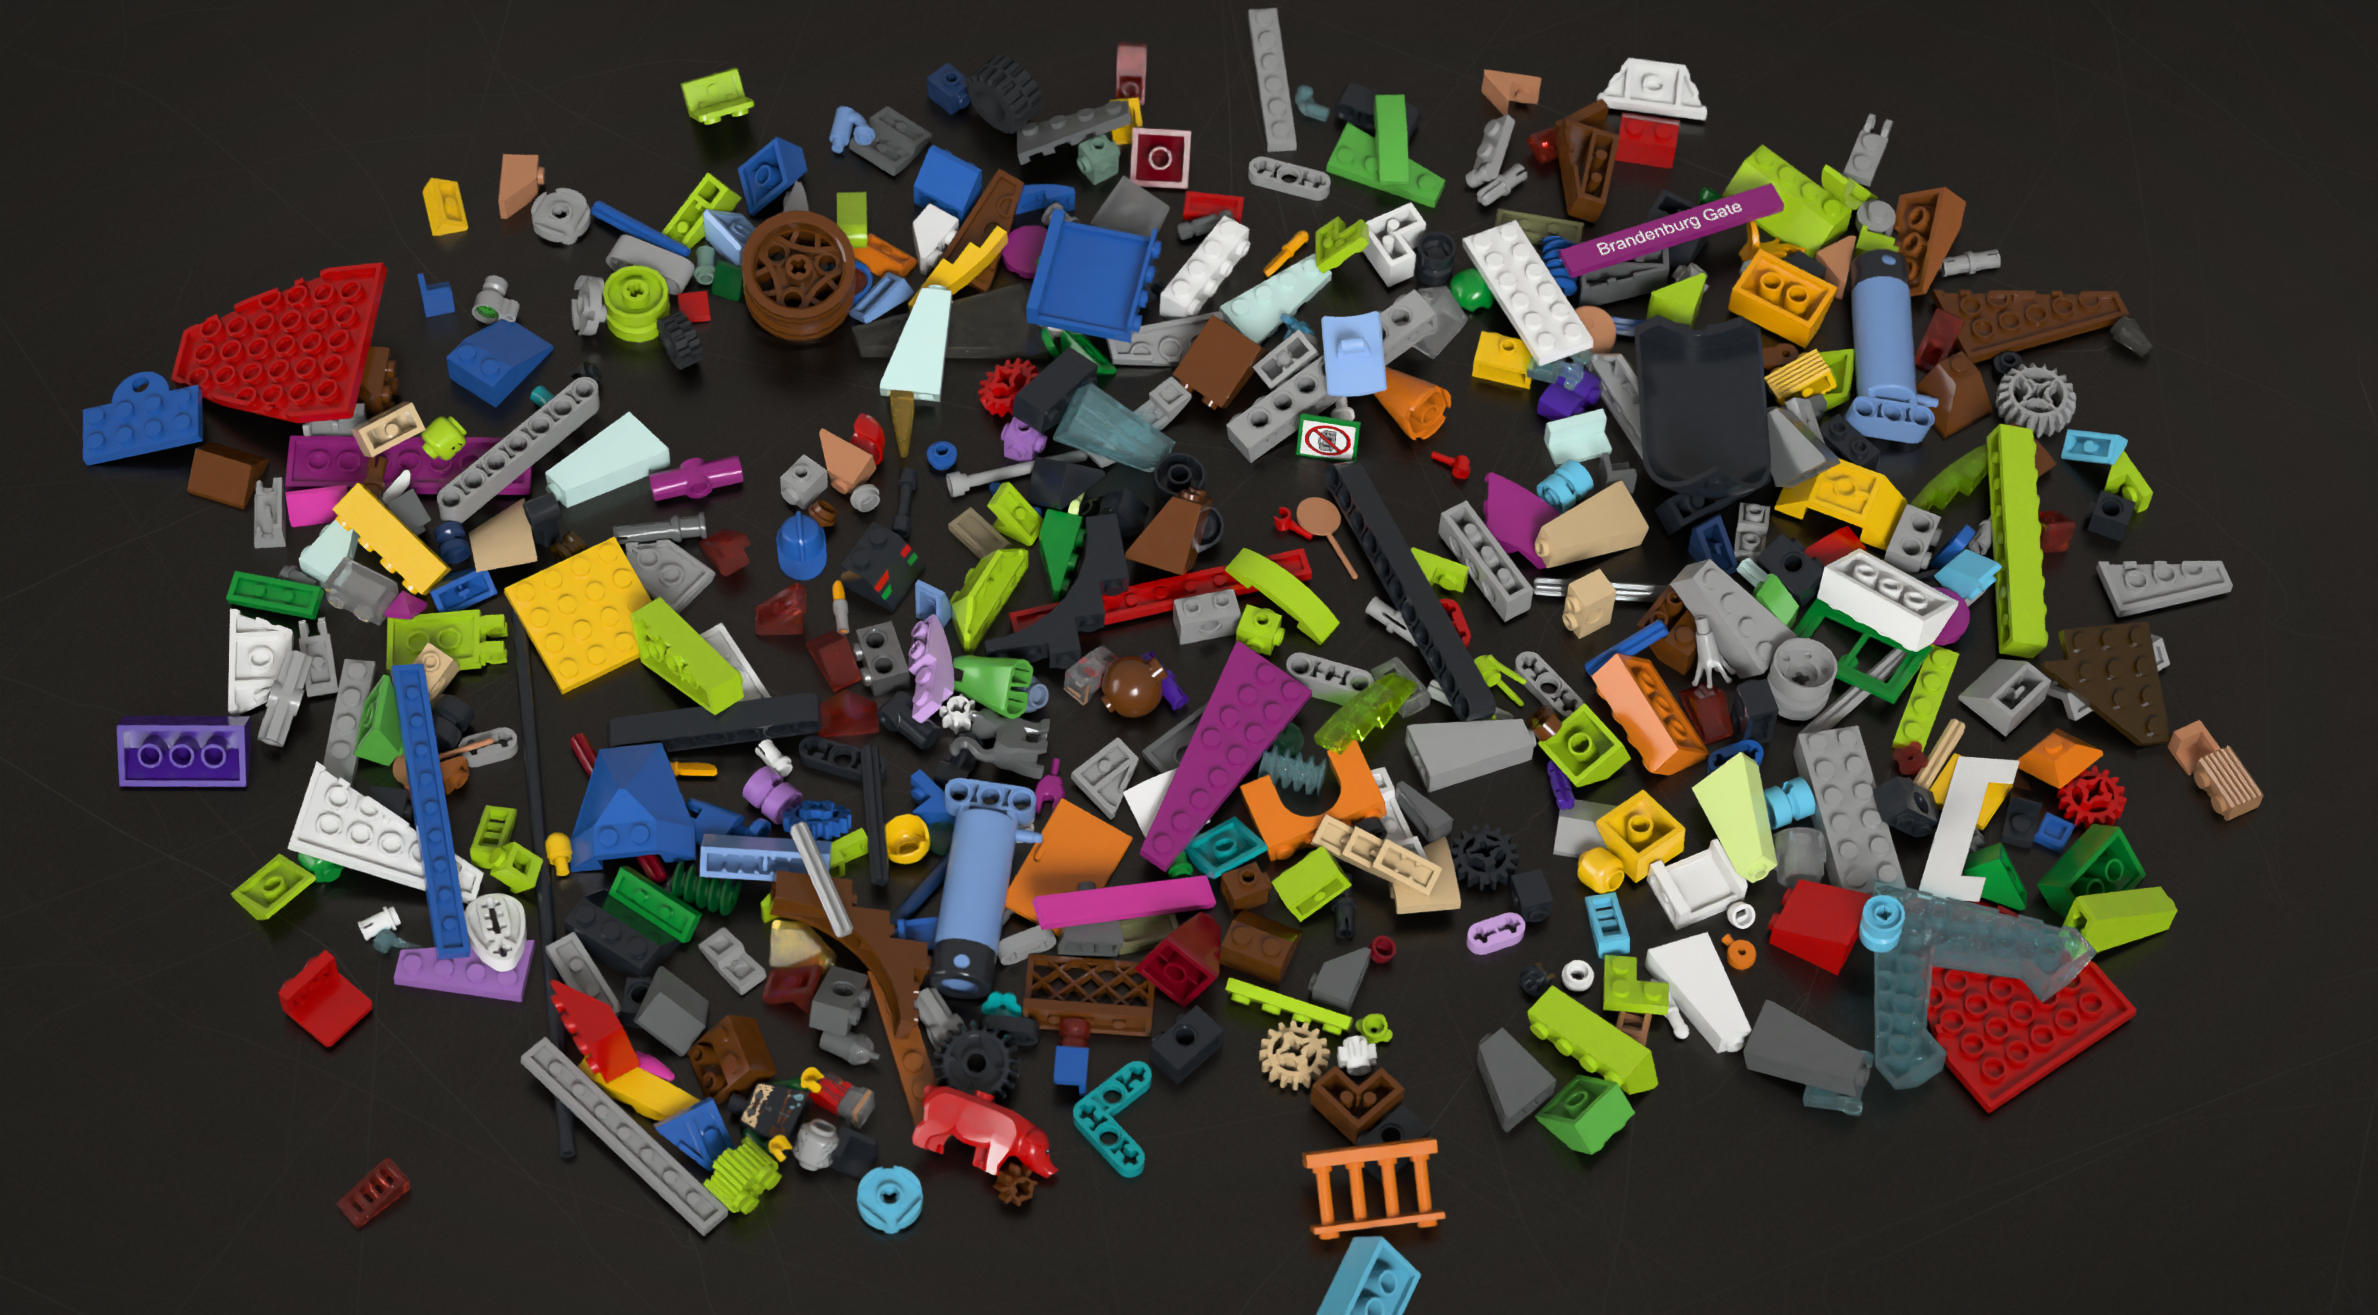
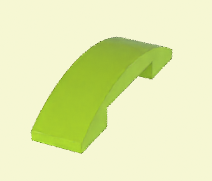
M1827 164L1822 170L1823 188L1847 207L1857 210L1864 202L1878 199L1877 196L1849 177L1846 178Z
M1243 548L1225 569L1228 574L1247 589L1253 585L1299 621L1297 628L1320 646L1340 623L1329 608L1301 581L1278 564L1252 550Z

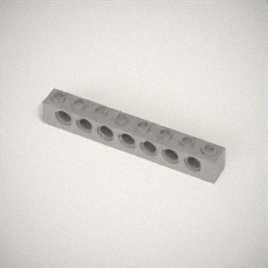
M1415 289L1407 295H1401L1392 306L1385 311L1379 312L1385 366L1438 328L1437 313ZM1400 321L1407 322V323L1404 324V325H1397V324H1396L1397 322H1400ZM1324 354L1316 361L1305 364L1300 372L1291 379L1283 380L1273 392L1258 398L1248 410L1233 416L1226 425L1229 440L1250 463L1299 429L1301 413L1317 416L1342 398L1341 396H1330L1327 393ZM1305 389H1312V390H1313L1312 392H1309V393H1303V392H1302V391L1305 390ZM1282 406H1289V408L1286 410L1278 409ZM1258 423L1266 424L1263 427H1255Z

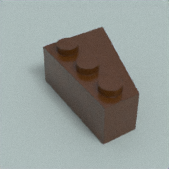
M1565 118L1555 138L1567 212L1570 216L1596 223L1606 205L1620 136Z

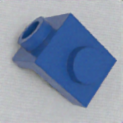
M938 917L912 920L897 919L898 927H895L894 938L927 942V951H933Z

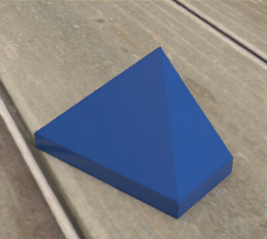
M473 567L449 573L429 590V593L438 613L461 611L497 594V590L488 570L476 572V568Z

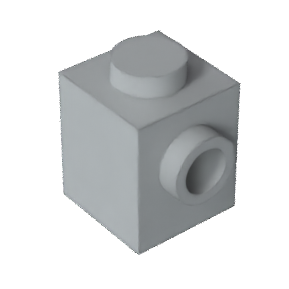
M803 454L780 477L781 495L788 503L796 504L805 510L828 487L827 470Z

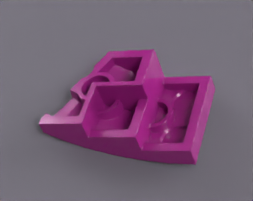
M1493 472L1487 473L1485 482H1488V499L1484 501L1485 526L1507 554L1519 551L1538 569L1545 568L1546 565L1542 558L1535 551L1534 543L1542 526L1562 514L1522 486Z

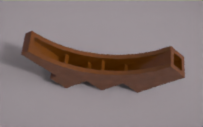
M776 870L770 890V915L794 919L818 928L840 941L856 954L873 973L886 996L892 1014L894 1038L907 1039L911 1028L917 1027L919 1019V1009L914 1008V1000L918 998L919 987L925 974L929 975L932 956L927 955V942L894 938L895 926L890 924V911L856 907L857 893H852V880L831 877L853 926L851 934L839 938L832 928L809 874Z

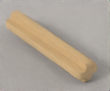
M1957 719L1950 720L1913 783L1927 790L1930 789L1964 733L1965 724Z

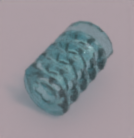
M1275 745L1270 752H1267V749L1265 750L1258 779L1269 775L1273 785H1275L1281 778L1282 787L1285 789L1293 781L1294 791L1299 792L1303 785H1305L1307 795H1311L1317 788L1319 796L1326 774L1327 761L1326 758H1323L1317 766L1315 765L1314 755H1311L1306 762H1303L1302 752L1300 751L1292 759L1289 748L1281 756L1279 755L1278 745Z

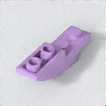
M935 614L929 616L925 621H919L911 631L912 641L908 652V669L916 676L915 695L912 699V718L919 723H923L940 709L942 702L954 693L952 656L942 625Z

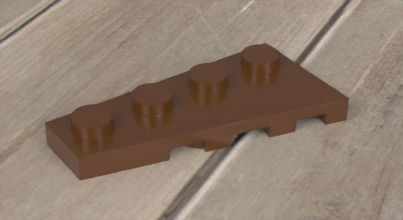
M998 169L938 261L937 266L943 258L954 264L970 242L980 248L997 226L1005 230L1008 235L1025 187L1024 182ZM1003 249L982 272L968 283L969 286L988 296Z

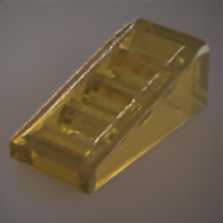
M891 390L890 408L898 450L901 457L907 458L915 411L913 391Z

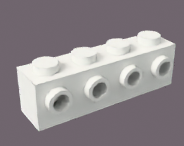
M1224 215L1161 293L1160 315L1170 321L1197 316L1207 299L1214 295L1220 283L1225 277L1230 275L1240 258L1246 255L1250 247V242L1248 241L1249 228Z

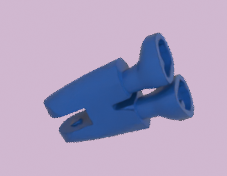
M692 797L686 802L687 810L697 817L696 819L691 817V820L696 829V843L699 846L702 844L704 834L766 838L769 836L771 823L764 818H758L749 827L744 825V815Z

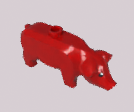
M931 1084L925 1086L922 1100L924 1117L913 1132L912 1140L914 1145L943 1154L944 1144L950 1134H953L963 1143L976 1147L973 1166L999 1176L998 1171L1009 1156H1017L1027 1168L1045 1178L1059 1170L1050 1159L1049 1140L1046 1133L1015 1111L993 1103V1095L977 1089L974 1095L949 1086H935Z

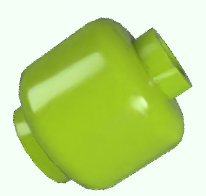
M443 416L437 417L421 433V437L425 442L422 448L433 460L440 457L442 460L448 461L466 445L464 436L467 432L452 416L448 418Z

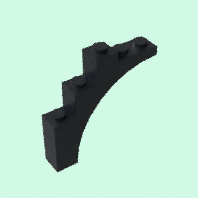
M1116 513L1086 517L1085 560L1076 582L1066 597L1049 614L1031 626L1008 636L986 640L985 657L1025 659L1029 662H1037L1042 658H1048L1049 668L1058 667L1060 669H1068L1080 664L1081 648L1077 631L1093 632L1099 628H1104L1105 610L1102 595L1116 596L1122 592H1128L1129 574Z

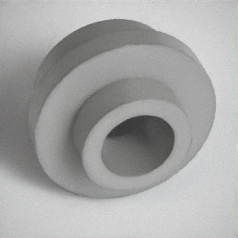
M862 484L853 491L850 502L859 511L868 512L879 504V490L873 484Z

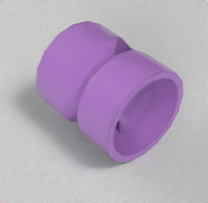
M764 766L754 773L742 792L743 797L757 809L761 808L762 813L776 825L783 823V812H786V808H794V804H801L803 798L801 792L789 782H784L783 777L770 766Z

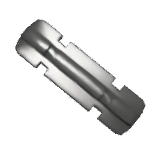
M1225 210L1219 212V215L1216 216L1211 214L1194 219L1192 223L1187 221L1178 224L1177 231L1179 237L1185 240L1192 238L1194 234L1199 236L1209 233L1224 215L1234 220L1232 212Z

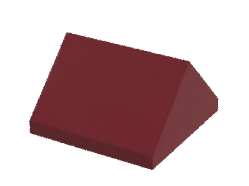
M1133 127L1130 186L1188 189L1191 130Z

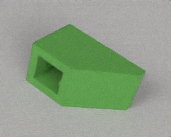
M1770 573L1765 582L1759 581L1752 596L1791 629L1795 623L1799 605L1778 577Z

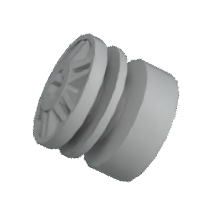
M1794 638L1785 641L1777 648L1767 679L1780 716L1790 720L1805 721L1815 718L1824 710L1838 669L1837 660L1833 653L1822 643L1810 638Z

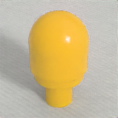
M556 832L551 834L546 840L547 858L550 864L555 865L557 875L565 876L569 874L568 863L572 859L571 854H573L571 842L567 835Z

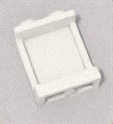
M1718 839L1712 840L1707 850L1666 867L1662 860L1650 864L1647 882L1676 930L1725 911L1735 902H1743L1748 888L1746 879L1737 874Z

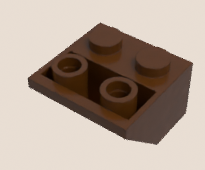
M369 347L356 404H365L369 419L394 407L393 397L399 394L400 378L396 377L397 361L392 360L391 351L388 347Z
M1669 584L1637 624V629L1640 631L1653 622L1662 620L1668 629V634L1649 645L1658 660L1685 675L1698 659L1695 633L1697 627L1695 617Z
M725 1016L687 1051L705 1097H711L715 1104L730 1100L734 1092L740 1095L753 1092L757 1083H765L777 1073L756 1019L751 1017Z

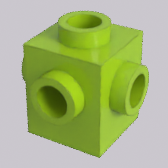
M1247 604L1237 627L1236 643L1240 641L1257 654L1263 653L1271 656L1274 646H1280L1284 637L1285 629L1281 628L1282 615L1276 614L1267 608L1261 609Z

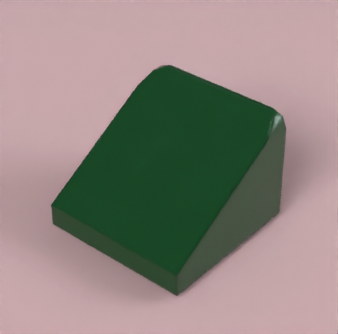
M718 260L715 268L712 293L738 302L744 293L741 267Z

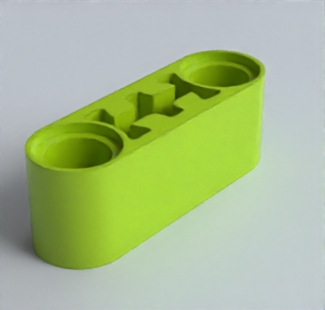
M837 192V225L847 235L853 248H867L866 192Z

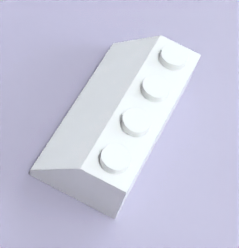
M1860 548L1824 567L1817 595L1818 599L1827 603L1831 608L1844 612L1856 622L1864 623L1875 629L1880 635L1889 637L1902 644L1905 649L1914 652L1923 649L1935 641L1958 606V601Z

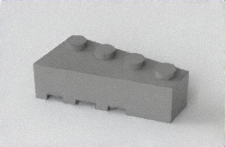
M1710 559L1687 565L1670 583L1695 618L1700 615L1707 616L1709 628L1713 630L1720 653L1731 668L1735 669L1740 679L1763 674L1771 665L1777 648L1785 641L1794 639L1797 636Z

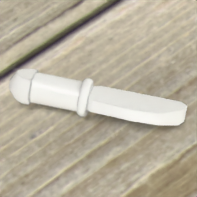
M404 470L385 491L380 499L384 505L402 495L407 489L411 479L409 470Z
M1651 979L1650 982H1660V981L1657 980V979ZM1669 992L1668 1014L1664 1016L1668 1018L1674 1029V1034L1678 1038L1684 1039L1689 1034V1028L1685 1025L1679 1013V1008Z

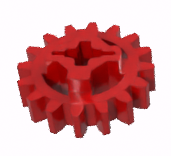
M1017 358L1014 364H1011L1008 359L1005 362V366L995 365L996 370L994 373L987 372L988 379L980 381L982 389L978 390V394L981 397L980 401L985 409L989 410L991 415L998 412L1000 417H1004L1008 411L1012 415L1016 394L1039 374L1035 365L1032 366L1029 360L1023 363L1020 358Z
M2093 765L2091 771L2085 769L2058 790L2056 795L2060 799L2058 809H2066L2064 818H2075L2074 824L2076 827L2081 822L2085 823L2086 830L2092 824L2104 825L2105 822L2109 826H2113L2116 818L2120 819L2127 798L2123 797L2125 787H2117L2119 778L2113 777L2110 779L2108 777V769L2104 770L2103 773H2099L2097 766Z

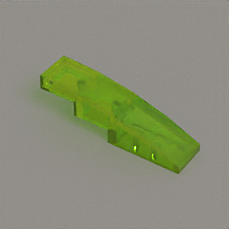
M1987 444L1972 450L1950 464L1926 485L1911 502V505L1928 511L1932 505L1944 510L1958 491L1969 497L1989 471Z
M1392 672L1373 682L1350 699L1314 735L1316 744L1341 755L1354 739L1362 742L1375 726L1382 729L1418 687L1417 683Z

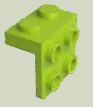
M737 68L680 83L689 117L699 122H704L705 125L721 121L720 116L732 114V117L747 114L749 113L748 108L755 106L753 100L744 95Z

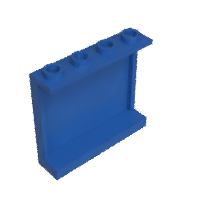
M1054 209L1026 306L1027 323L1131 343L1134 332L1139 333L1142 322V315H1139L1140 308H1146L1149 291L1145 290L1147 283H1152L1154 279L1155 266L1152 265L1153 259H1159L1162 241H1157V229L1153 228L1151 237L1069 222L1065 219V211Z

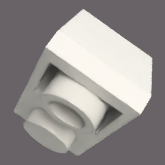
M930 203L913 222L914 246L920 272L925 276L933 267H937L938 261L959 231V220Z

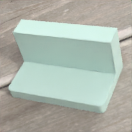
M1603 409L1546 424L1544 441L1557 468L1567 460L1582 462L1601 457V454L1605 452L1611 454L1612 448L1604 432L1607 417Z

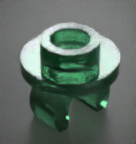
M1290 722L1288 727L1282 733L1280 732L1277 739L1273 742L1274 749L1284 756L1298 754L1304 746L1301 728Z

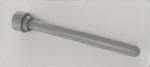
M1080 449L1045 458L1073 464L1085 461L1088 455ZM1035 460L972 475L960 474L959 471L946 474L950 496L953 498L964 495L965 491L970 490V487L1030 474L1033 472Z

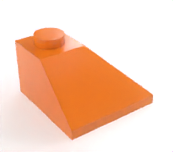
M2056 728L2017 759L2020 761L2018 768L2061 789L2103 756V752Z

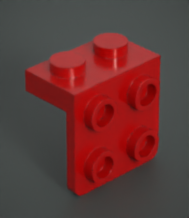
M324 950L318 957H312L306 963L304 969L295 978L288 979L278 992L283 1011L326 1047L335 1044L373 1007L372 1001L338 973L335 957L327 950Z

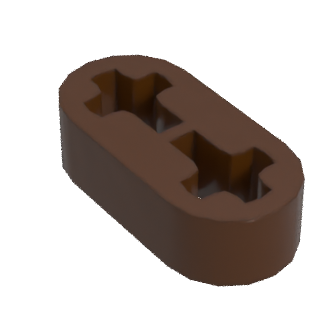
M1549 705L1540 707L1527 719L1528 726L1542 742L1554 736L1562 727V722Z

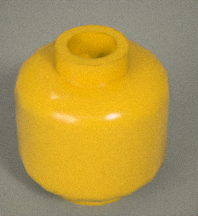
M1602 847L1585 851L1578 859L1577 876L1579 880L1597 893L1603 894L1615 891L1624 880V865L1621 859Z

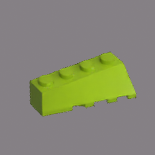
M1553 985L1527 1011L1531 1025L1530 1029L1538 1038L1542 1040L1548 1039L1555 1044V1047L1563 1055H1572L1579 1060L1580 1064L1591 1073L1597 1072L1606 1081L1618 1083L1619 1087L1629 1095L1654 1089L1658 1085L1651 1050Z

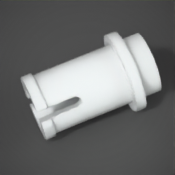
M766 739L759 743L755 753L760 756L767 766H770L783 778L786 777L793 768L791 759L783 756L771 739Z
M385 906L383 907L384 911L361 922H357L366 941L391 928L396 930V926L401 924L393 906L388 909Z

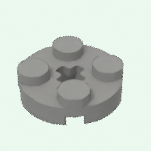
M558 188L555 193L547 195V192L541 194L534 201L531 209L535 233L554 242L573 244L588 229L591 221L590 209L584 196L568 188ZM562 211L566 212L565 218L559 219L555 216V214L560 215Z
M581 275L574 286V290H579L578 299H572V322L574 329L580 330L578 332L579 335H593L597 331L599 322L604 323L606 320V306L602 305L604 280L601 277Z

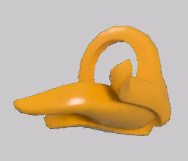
M1755 221L1747 222L1748 241L1739 252V256L1742 258V262L1752 260L1759 249L1777 258L1785 259L1787 254H1795L1798 250L1805 252L1806 248L1788 243L1780 244L1779 238L1771 242L1760 243L1757 225Z

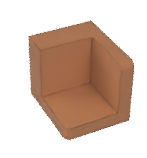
M2200 720L2174 731L2168 745V749L2188 775L2194 773L2198 760L2201 757L2220 750L2219 745Z

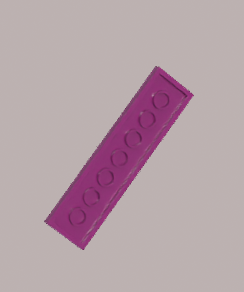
M290 436L285 480L286 492L347 485L349 492L357 483H362V480L366 478L369 457L363 455L354 436ZM410 437L377 454L375 463L378 465L379 456L388 461L384 477L385 491L404 470H409L411 474L410 484L404 493L413 489L416 494H438L442 488L505 437H465L466 445L448 461L442 460L440 457L433 460L422 448L425 444L422 437ZM533 465L497 495H531Z

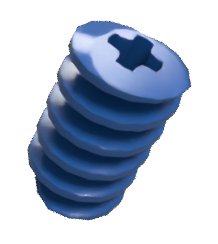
M1560 236L1546 237L1542 241L1541 260L1565 297L1573 295L1577 291V277L1571 278L1559 257L1560 250L1577 244Z

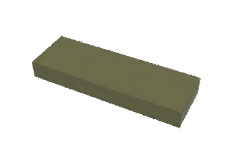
M1498 209L1495 227L1516 220L1531 244L1542 246V241L1550 236H1560L1576 244L1581 243L1584 227L1582 222Z

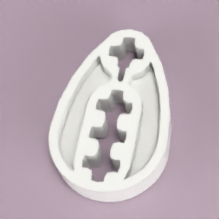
M499 893L487 894L473 900L464 911L470 946L476 955L494 970L502 972L513 969L519 962L526 945L527 928L522 904L512 896ZM491 908H494L500 930L499 934H495L493 931L489 912ZM500 948H502L503 953L506 954L505 957L500 956Z

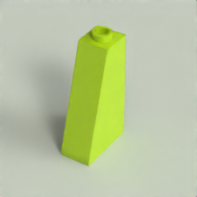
M2161 886L2079 896L2075 898L2058 937L2074 960L2168 930L2178 910L2173 900L2167 896Z

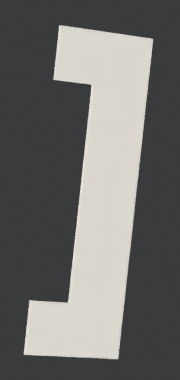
M1958 757L1917 897L1980 901L1986 878L1961 876L1988 782L2013 784L2020 761Z

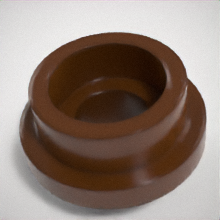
M817 500L815 504H811L808 508L810 517L820 527L833 526L835 524V517L838 512L828 502Z

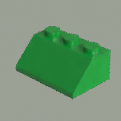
M2092 824L2037 883V886L2049 907L2066 920L2076 897L2133 890L2146 876V873L2120 827Z

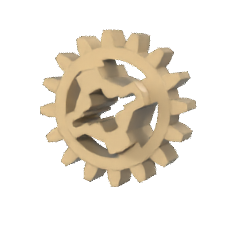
M1292 1020L1289 1028H1286L1281 1022L1278 1025V1032L1272 1029L1268 1030V1039H1262L1261 1041L1262 1050L1259 1052V1061H1263L1262 1072L1271 1071L1269 1081L1273 1082L1278 1078L1281 1080V1088H1284L1287 1083H1292L1293 1090H1297L1299 1083L1303 1082L1304 1086L1309 1088L1311 1078L1316 1081L1321 1078V1071L1326 1072L1328 1068L1327 1060H1329L1330 1050L1325 1049L1327 1046L1326 1038L1318 1039L1320 1032L1318 1028L1310 1032L1308 1031L1307 1022L1299 1028L1295 1020ZM1280 1043L1281 1048L1276 1049V1054H1273L1275 1047ZM1316 1056L1314 1063L1308 1067V1062L1312 1061L1313 1057Z

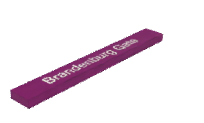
M1770 183L1560 250L1559 257L1569 276L1574 278L1782 212L1784 210V203L1773 184Z

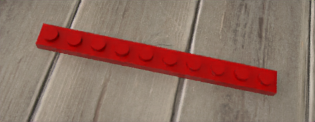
M1304 548L1265 556L1301 582L1312 579V571ZM1228 565L1128 587V592H1122L1116 596L1102 595L1105 610L1104 625L1171 611L1176 599L1234 589L1235 596L1259 590L1253 585L1247 589L1225 571ZM1060 602L1009 613L1012 632L1015 633L1031 626L1049 614Z

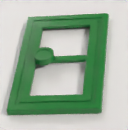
M1818 598L1793 630L1797 635L1795 638H1810L1823 619L1827 617L1863 633L1849 654L1843 655L1839 662L1837 661L1838 671L1835 678L1893 704L1933 648L1928 645L1917 652L1907 650L1902 644L1889 637L1880 635L1875 629L1864 623L1856 622L1851 616L1831 608L1827 603ZM1869 637L1908 653L1888 683L1856 670L1858 667L1856 655Z

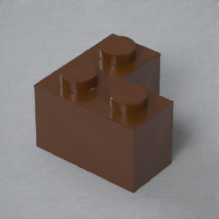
M1335 1065L1312 1085L1310 1103L1356 1146V1140L1365 1130L1369 1129L1372 1131L1379 1125V1120L1388 1110L1393 1109L1395 1111L1402 1105L1404 1088L1382 1067L1358 1087Z

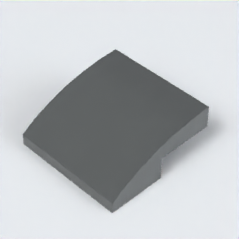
M886 106L869 119L868 126L876 133L875 139L871 144L861 145L855 141L854 136L850 139L849 149L892 176H895L924 149L931 140L932 133Z

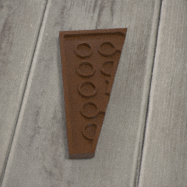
M1933 290L1931 296L1959 351H1963L1972 363L1994 358L2001 352H2016L2125 322L2129 316V312L2117 291H2082L2080 294H2063V291H2051V294H2036V291L1990 290L1988 294L1971 293V290H1959V293H1944V290Z

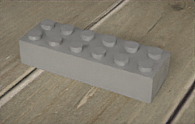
M1852 726L1798 734L1793 756L1799 777H1802L1807 782L1814 796L1816 810L1815 814L1811 815L1831 886L1867 893L1872 896L1889 895L1901 903L1906 890V884L1888 824L1882 822L1873 792L1876 784L1859 727Z

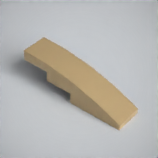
M1327 814L1324 816L1310 843L1318 848L1323 845L1331 855L1426 897L1430 895L1443 869L1388 839L1383 841L1358 827L1352 828Z

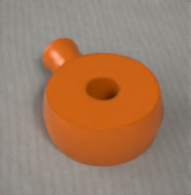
M1730 934L1722 938L1721 941L1728 947L1726 951L1727 961L1733 968L1745 970L1753 965L1756 960V950L1750 942L1746 940L1734 941Z

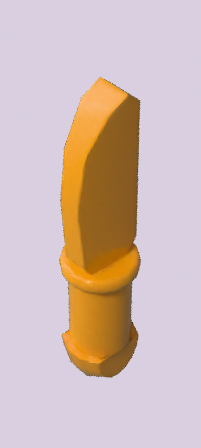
M1301 230L1297 232L1286 245L1282 246V251L1263 270L1267 277L1271 276L1289 257H1293L1294 253L1308 241V233Z
M670 762L675 776H678V774L691 776L717 775V768L708 763Z

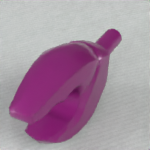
M1057 758L1052 760L1050 775H1044L1035 787L1034 794L1036 796V812L1038 814L1041 812L1044 801L1050 800L1053 802V814L1062 798L1066 800L1062 779L1057 776L1060 760Z

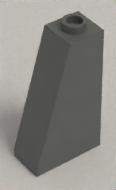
M1770 1000L1765 1001L1743 1051L1747 1069L1856 1098L1861 1086L1865 1087L1870 1076V1068H1867L1864 1053Z

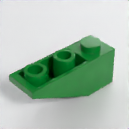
M1047 509L1039 535V551L1052 603L1061 602L1062 597H1066L1070 591L1072 580L1068 579L1070 571L1076 572L1079 561V554H1076L1078 546H1084L1086 535L1085 529H1082L1083 516Z

